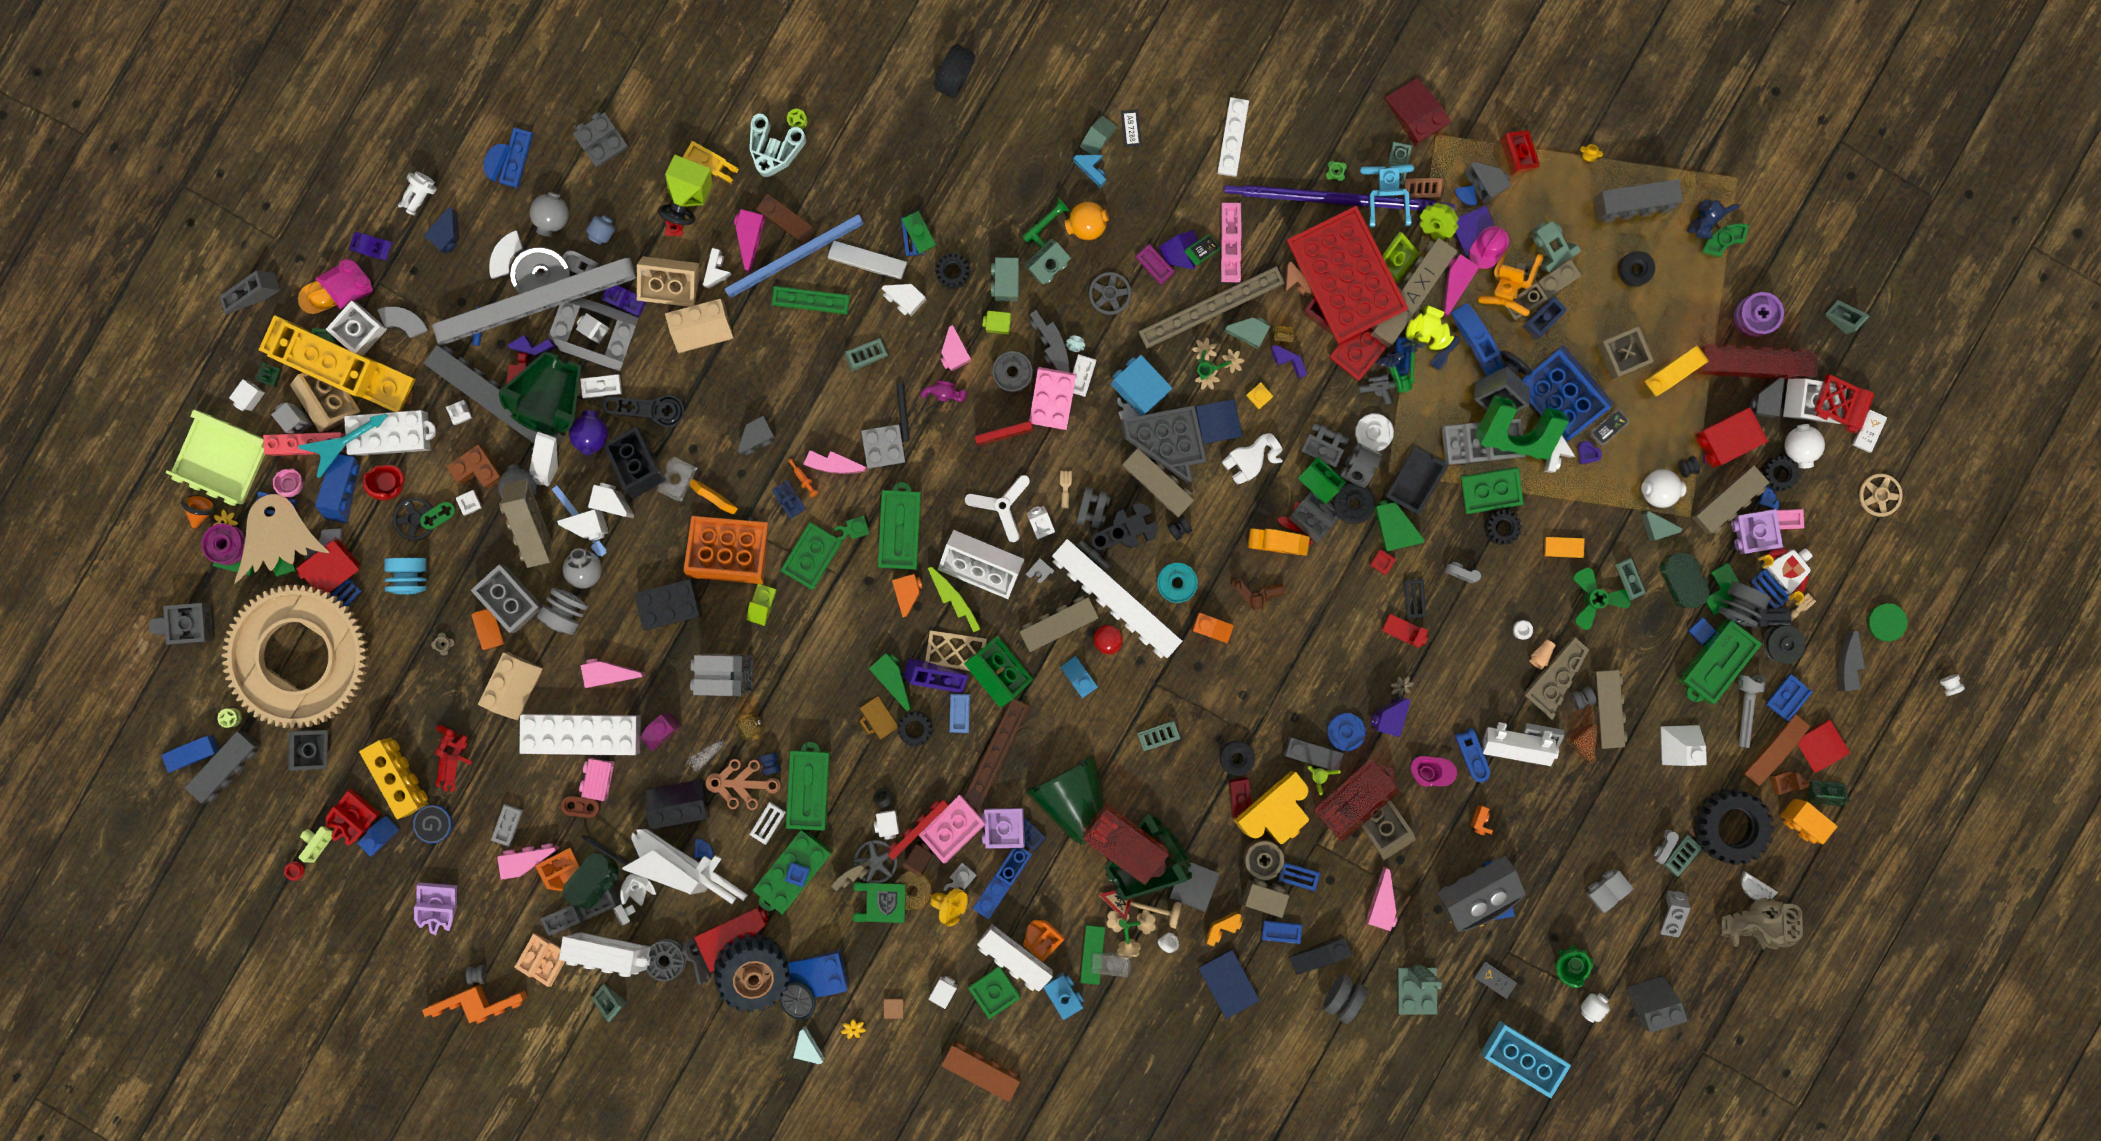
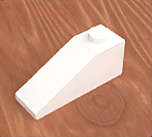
M537 432L530 474L533 476L532 479L536 484L549 486L558 470L556 438Z

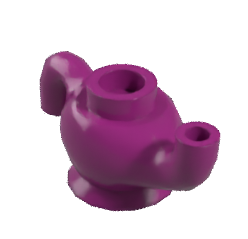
M936 380L937 384L925 387L920 393V397L923 398L932 393L937 396L936 400L948 402V399L962 402L967 395V391L960 390L956 392L953 387L955 384Z

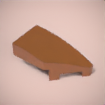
M1787 771L1770 776L1775 795L1813 786L1812 782L1803 779L1799 773Z

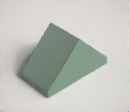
M1101 116L1091 126L1080 148L1090 155H1098L1117 129V126Z
M1839 300L1825 314L1845 334L1857 331L1869 318L1868 314Z
M1645 511L1641 515L1649 541L1658 540L1682 531V528L1650 511Z
M604 983L591 998L608 1022L618 1014L627 1002Z

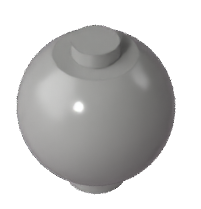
M548 192V194H542L530 206L531 221L537 227L536 233L551 237L552 232L562 229L568 221V207L557 193Z
M581 548L574 549L563 563L564 578L570 585L576 588H589L596 584L601 577V562L590 551Z

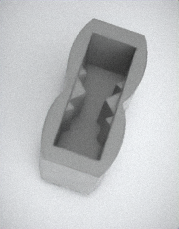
M1610 869L1603 874L1604 878L1600 882L1592 883L1588 887L1589 891L1586 893L1603 913L1610 910L1619 900L1623 899L1634 889L1621 872L1616 869Z

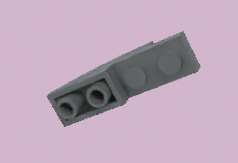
M1035 310L1030 314L1031 320L1029 322L1034 330L1038 329L1042 334L1039 337L1043 344L1050 346L1045 350L1046 355L1044 359L1049 366L1053 365L1056 370L1069 372L1066 348L1054 322L1046 326Z

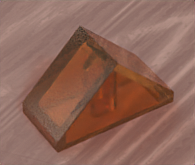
M1588 724L1568 741L1585 762L1594 764L1598 725Z

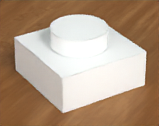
M475 490L456 497L464 516L483 508Z

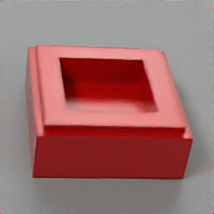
M1379 549L1369 565L1382 574L1387 575L1396 558Z

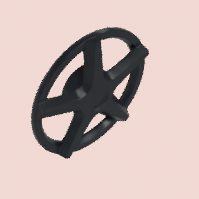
M414 497L403 500L396 507L393 514V524L399 535L408 540H421L430 535L434 529L428 530L419 537H414L417 527H422L420 523L421 516L433 508L432 505L421 498ZM410 501H419L424 503L425 506L419 511H415ZM405 504L408 514L405 517L396 518L398 510ZM436 516L432 517V524L430 526L434 525L433 521L436 519ZM397 524L409 525L408 536L400 531Z

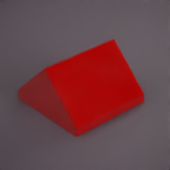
M1529 130L1509 132L1500 139L1511 176L1540 167Z

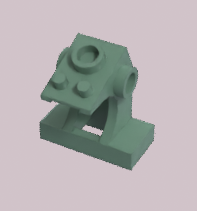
M1544 221L1531 230L1533 234L1530 237L1533 238L1539 248L1542 246L1546 253V258L1542 260L1539 266L1543 271L1550 273L1581 252L1577 244L1571 242L1566 244L1561 234L1563 232L1562 228L1558 223L1551 221L1547 224ZM1556 239L1559 248L1553 251L1549 243Z

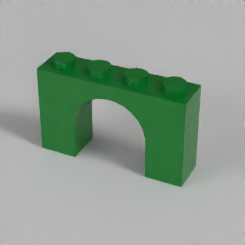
M1494 396L1475 433L1479 443L1486 448L1494 447L1504 452L1512 451L1518 455L1525 454L1536 459L1543 458L1549 460L1569 423L1564 412L1546 407L1538 424L1532 431L1525 435L1512 436L1508 434V428L1518 409L1512 399Z

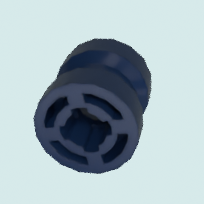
M778 752L759 756L760 763L763 765V775L782 771L781 765L777 761L779 758Z

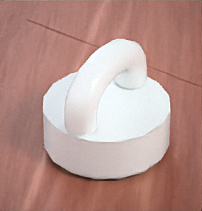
M1166 933L1159 938L1158 945L1167 953H1172L1179 948V941L1173 933Z

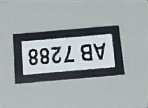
M1138 110L1121 111L1125 147L1141 146Z

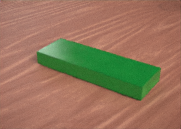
M1086 924L1080 983L1100 984L1105 926Z

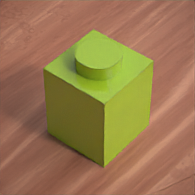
M988 311L987 316L984 315L983 327H986V332L1009 335L1011 313Z

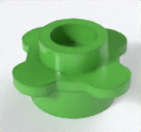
M1330 161L1326 178L1329 180L1337 179L1340 182L1345 179L1344 172L1347 168L1346 164Z

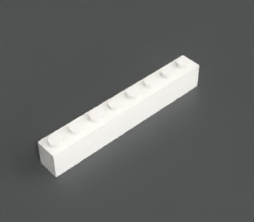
M1068 539L1052 555L1054 558L1052 562L1058 568L1062 569L1064 567L1069 571L1067 576L1074 582L1079 580L1083 584L1081 588L1089 595L1091 593L1097 596L1096 601L1102 607L1107 605L1112 610L1110 612L1111 615L1117 620L1122 618L1126 622L1124 626L1132 633L1136 631L1140 634L1139 639L1146 646L1150 643L1155 648L1153 652L1160 658L1163 656L1168 658L1181 644V639Z

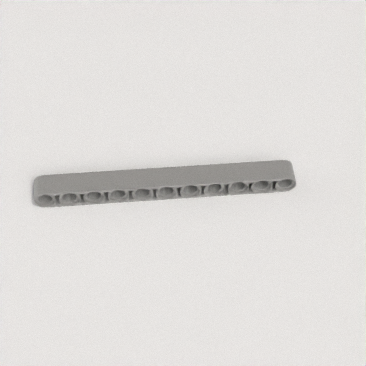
M624 258L437 322L432 325L438 345L451 343L631 281L636 278L631 259Z

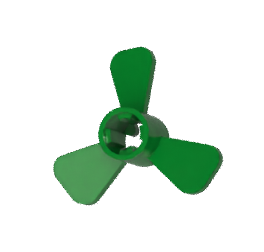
M1584 568L1573 575V580L1586 592L1584 602L1587 606L1575 618L1576 625L1582 629L1589 630L1592 627L1597 608H1604L1607 604L1620 608L1630 607L1631 602L1625 589L1611 593L1597 589L1594 572L1591 568ZM1598 592L1601 602L1594 604L1592 600L1596 599L1594 594Z

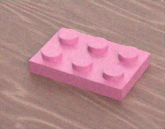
M1038 367L1029 419L1031 424L1067 430L1076 379L1075 373Z
M959 795L919 836L943 863H947L987 823L962 795Z

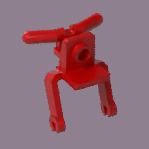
M438 725L436 727L437 732L444 735L438 749L434 753L440 756L435 785L439 788L440 781H443V790L447 792V786L451 785L449 791L453 792L455 790L457 761L460 760L469 765L472 764V761L459 756L460 751L463 752L467 746V736L459 734L454 739L456 735L454 730ZM448 745L451 746L449 752L445 753Z

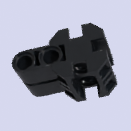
M1141 503L1132 505L1131 509L1134 516L1127 518L1124 509L1117 512L1113 526L1093 536L1091 540L1092 547L1102 551L1121 542L1122 545L1132 549L1139 545L1136 536L1142 533L1146 542L1154 539L1158 530L1157 523L1154 522L1146 525L1143 518L1152 513L1149 506ZM1114 529L1122 531L1123 536L1121 539L1114 538L1112 534ZM1103 537L1105 545L1098 547L1095 544V538Z

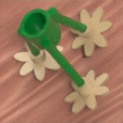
M1209 338L1205 339L1204 344L1200 340L1196 341L1199 347H1194L1192 350L1199 352L1197 359H1199L1198 362L1200 364L1197 372L1201 377H1198L1195 382H1202V390L1206 388L1207 384L1210 389H1214L1213 382L1220 381L1219 378L1214 376L1217 374L1218 369L1222 367H1230L1232 374L1235 368L1238 371H1242L1240 363H1243L1245 360L1238 358L1240 351L1233 353L1231 349H1228V355L1222 356L1226 362L1215 365L1209 360V355H1217L1212 350L1216 347V344L1209 345Z

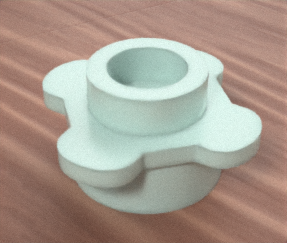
M1070 336L1067 339L1065 346L1073 352L1084 351L1085 343L1083 338Z

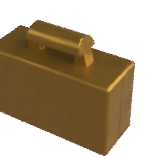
M879 696L859 708L864 715L859 724L867 735L875 732L879 740L898 729V724ZM867 720L872 730L869 731L863 721Z

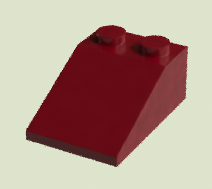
M1418 78L1384 98L1414 147L1446 128L1451 122L1440 103Z

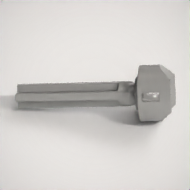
M1741 674L1738 676L1737 689L1745 692L1739 747H1750L1756 693L1764 692L1765 676L1754 675L1749 677Z

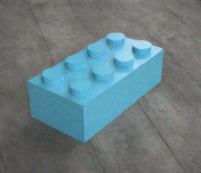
M1502 1021L1498 1022L1480 1052L1485 1059L1549 1098H1552L1571 1067L1566 1060Z

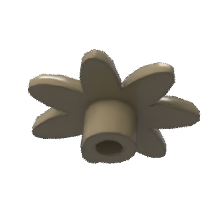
M1409 676L1404 680L1398 677L1397 682L1391 684V687L1395 688L1391 694L1395 695L1398 693V696L1402 697L1404 692L1410 693L1409 687H1412L1414 682H1409Z

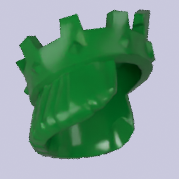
M1570 946L1569 949L1558 952L1559 956L1554 965L1556 967V974L1563 984L1572 988H1579L1584 985V980L1590 975L1594 964L1593 959L1589 958L1588 952L1585 949L1581 950L1575 946Z

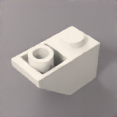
M912 284L884 285L882 287L883 296L890 303L892 301L896 302L899 305L897 309L904 315L908 313L912 316L926 301V297Z

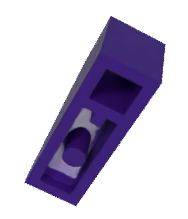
M911 658L908 659L903 675L911 685L963 693L968 675Z

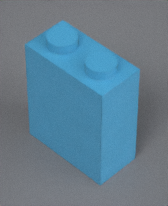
M1140 355L1137 359L1135 357L1131 358L1125 364L1127 368L1124 371L1118 370L1112 376L1114 380L1110 385L1142 416L1172 390V387Z

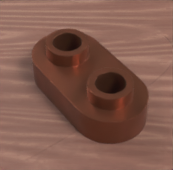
M568 796L561 802V810L568 816L592 818L600 812L601 808L598 800L579 796ZM570 802L575 804L574 809L569 807ZM589 804H592L594 806L593 811H590L588 809Z

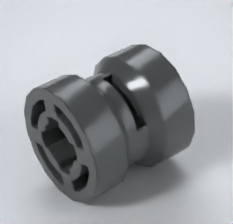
M1590 686L1584 687L1579 692L1574 691L1570 693L1572 702L1577 710L1584 709L1586 705L1597 703L1595 694Z

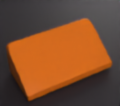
M488 609L471 614L482 650H488L504 644L497 619Z

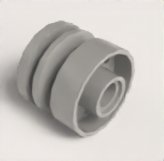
M551 588L550 593L557 598L547 596V601L553 605L552 607L542 605L537 618L553 630L574 635L579 623L573 616L583 617L584 613L578 610V608L587 610L589 606L578 596L566 590Z

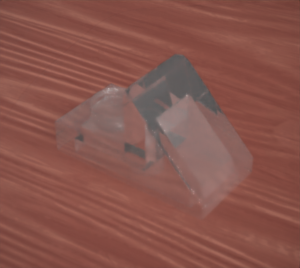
M1117 952L1093 953L1092 973L1130 977L1131 957L1120 956Z

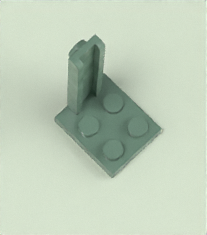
M1414 965L1413 968L1397 967L1399 1015L1437 1014V989L1442 988V982L1437 978L1436 967L1425 968L1424 965Z

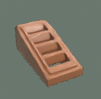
M1442 178L1406 179L1405 189L1409 192V198L1442 200L1444 180ZM1411 184H1414L1413 194H1410ZM1418 184H1422L1421 194H1417ZM1426 185H1429L1428 193H1425ZM1433 185H1436V193H1432Z

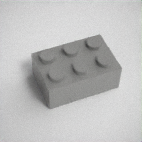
M499 564L471 589L473 594L509 633H516L542 607V604L511 570L503 564Z

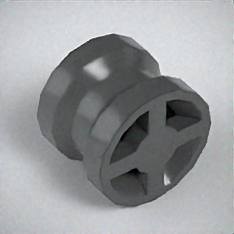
M484 964L478 967L467 966L466 980L468 985L486 983L487 972Z

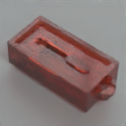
M1370 759L1313 811L1343 843L1400 792L1393 783L1396 777L1395 772L1388 765L1378 767Z
M1107 804L1103 806L1083 832V840L1144 885L1152 876L1160 877L1166 870L1164 860L1169 855L1168 849Z

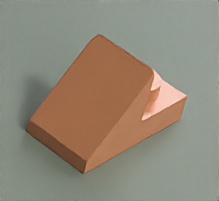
M1290 262L1286 266L1284 293L1296 284L1298 292L1302 296L1306 295L1309 298L1312 292L1303 274Z

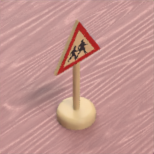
M1116 890L1099 894L1124 920L1127 919L1129 907L1133 906L1171 916L1169 925L1171 928H1177L1182 902H1175L1172 911L1133 902L1131 901L1132 898L1123 901L1116 894Z

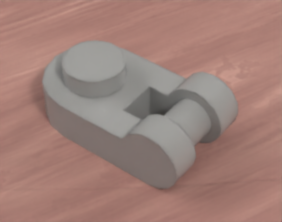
M568 251L562 256L569 270L576 274L597 268L599 263L575 251ZM583 262L588 264L585 271L580 269Z
M1457 562L1447 564L1445 569L1446 573L1469 583H1475L1481 579L1479 571L1473 570L1470 572L1465 570L1463 565Z
M1666 830L1663 833L1664 841L1661 846L1658 845L1654 850V860L1660 864L1666 862L1679 839L1678 834L1672 830Z

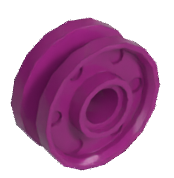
M224 523L216 524L204 533L201 541L202 551L205 557L212 562L222 565H234L242 560L246 535L238 527ZM224 541H227V546L223 548Z

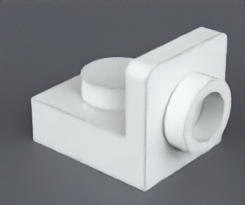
M1044 506L1034 507L1030 512H1027L1037 539L1055 532Z

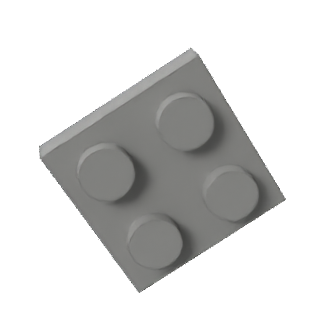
M900 425L861 431L868 469L906 463Z

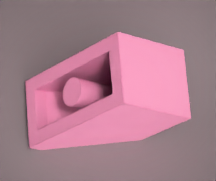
M951 325L941 352L943 358L940 360L945 369L949 368L952 372L969 363L971 358L953 325Z

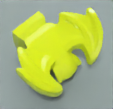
M1423 306V315L1420 313L1414 320L1411 319L1406 329V338L1408 340L1416 338L1420 342L1429 343L1432 336L1434 342L1429 345L1430 349L1439 350L1447 347L1453 341L1454 336H1450V329L1447 323L1441 324L1440 318L1443 317L1445 312L1431 306Z

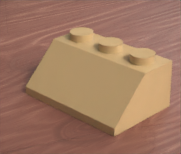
M642 256L637 264L638 301L687 307L695 306L699 284V263Z
M722 299L665 313L669 331L678 353L734 339L726 306Z
M298 374L290 384L320 433L345 422L344 416H354L361 412L349 393L308 374Z
M503 652L478 705L496 714L519 720L543 668L510 652Z

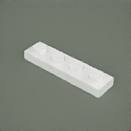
M1230 97L1217 174L1237 176L1249 100Z

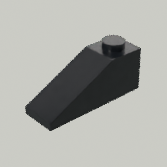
M1340 934L1289 958L1296 975L1341 961L1352 956L1345 937Z

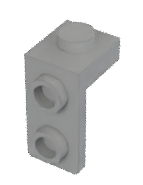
M1668 890L1666 900L1669 909L1660 933L1662 935L1679 937L1691 908L1686 893Z

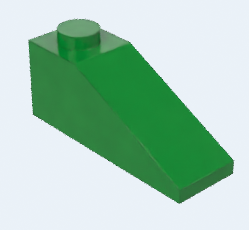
M885 653L869 670L903 708L909 711L911 705L901 668L898 665L900 661L893 653L891 655Z

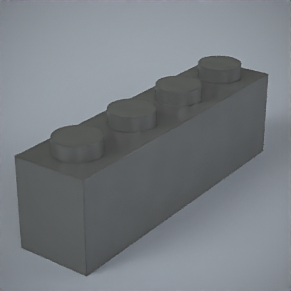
M245 730L237 731L190 781L185 789L201 804L213 802L219 796L218 792L221 788H226L232 782L231 778L234 774L240 773L245 768L244 764L246 761L253 759L258 754L257 750L261 745Z

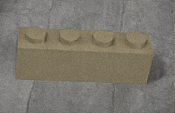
M1137 448L1122 464V467L1178 518L1194 501L1192 499L1193 494L1186 488L1181 489L1177 485L1179 481L1174 476L1166 475L1163 472L1165 468L1160 463L1152 462L1149 459L1150 456Z
M1754 465L1748 466L1692 515L1691 518L1706 534H1716L1723 528L1722 524L1727 520L1731 521L1738 515L1736 512L1741 507L1743 509L1752 503L1751 499L1755 495H1761L1766 490L1765 486L1770 482Z
M1082 596L1074 600V605L1067 607L1065 604L1057 608V613L1052 616L1047 613L1039 617L1040 622L1034 625L1031 621L1021 626L1023 630L1020 631V634L1029 652L1098 619L1089 597L1085 599Z
M1619 670L1591 671L1593 692L1597 703L1594 704L1597 748L1625 747L1627 733L1624 731L1623 723L1626 722V715L1622 711L1624 694L1621 693L1623 676Z

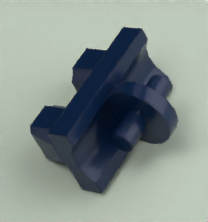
M789 480L772 489L789 519L806 510Z

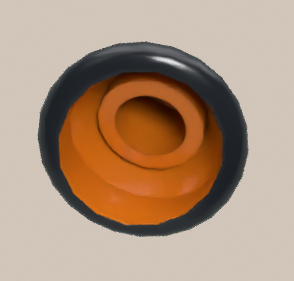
M199 495L187 496L181 502L192 528H197L216 508L212 500Z

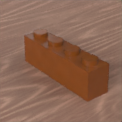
M952 1042L941 1066L1010 1102L1020 1083L1021 1078L1018 1077L1019 1074L1012 1069H1008V1071L1003 1069L1002 1065L995 1060L990 1062L978 1051L972 1052L968 1050V1047L961 1042Z

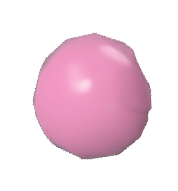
M283 469L276 473L273 478V488L283 497H294L303 489V478L294 469Z

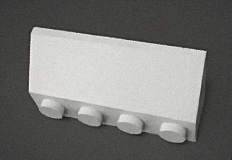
M953 530L946 544L938 570L1008 599L1024 559Z
M993 924L989 926L977 943L979 946L978 950L986 956L988 954L995 958L994 962L1002 968L1003 966L1007 967L1010 970L1009 973L1014 978L1019 979L1020 977L1025 981L1024 985L1032 991L1036 989L1039 992L1053 977V970Z

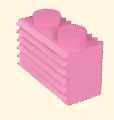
M590 758L588 762L584 763L583 773H586L585 780H582L580 783L579 791L582 792L581 797L601 801L608 799L615 762Z

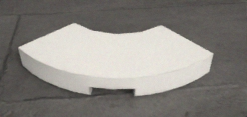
M517 230L507 234L495 246L489 265L492 279L511 274L510 265L512 259L517 253L524 250Z

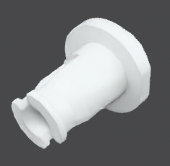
M420 172L407 175L410 184L403 195L401 203H398V207L407 208L406 212L411 215L416 214L417 208L422 204L427 193L435 194L437 190L434 186L435 182Z

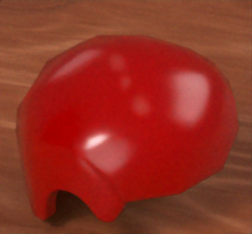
M1103 625L1094 633L1093 643L1102 654L1113 655L1119 652L1123 646L1121 632L1112 625Z

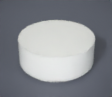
M1520 620L1513 626V634L1518 639H1528L1533 633V627L1528 621Z

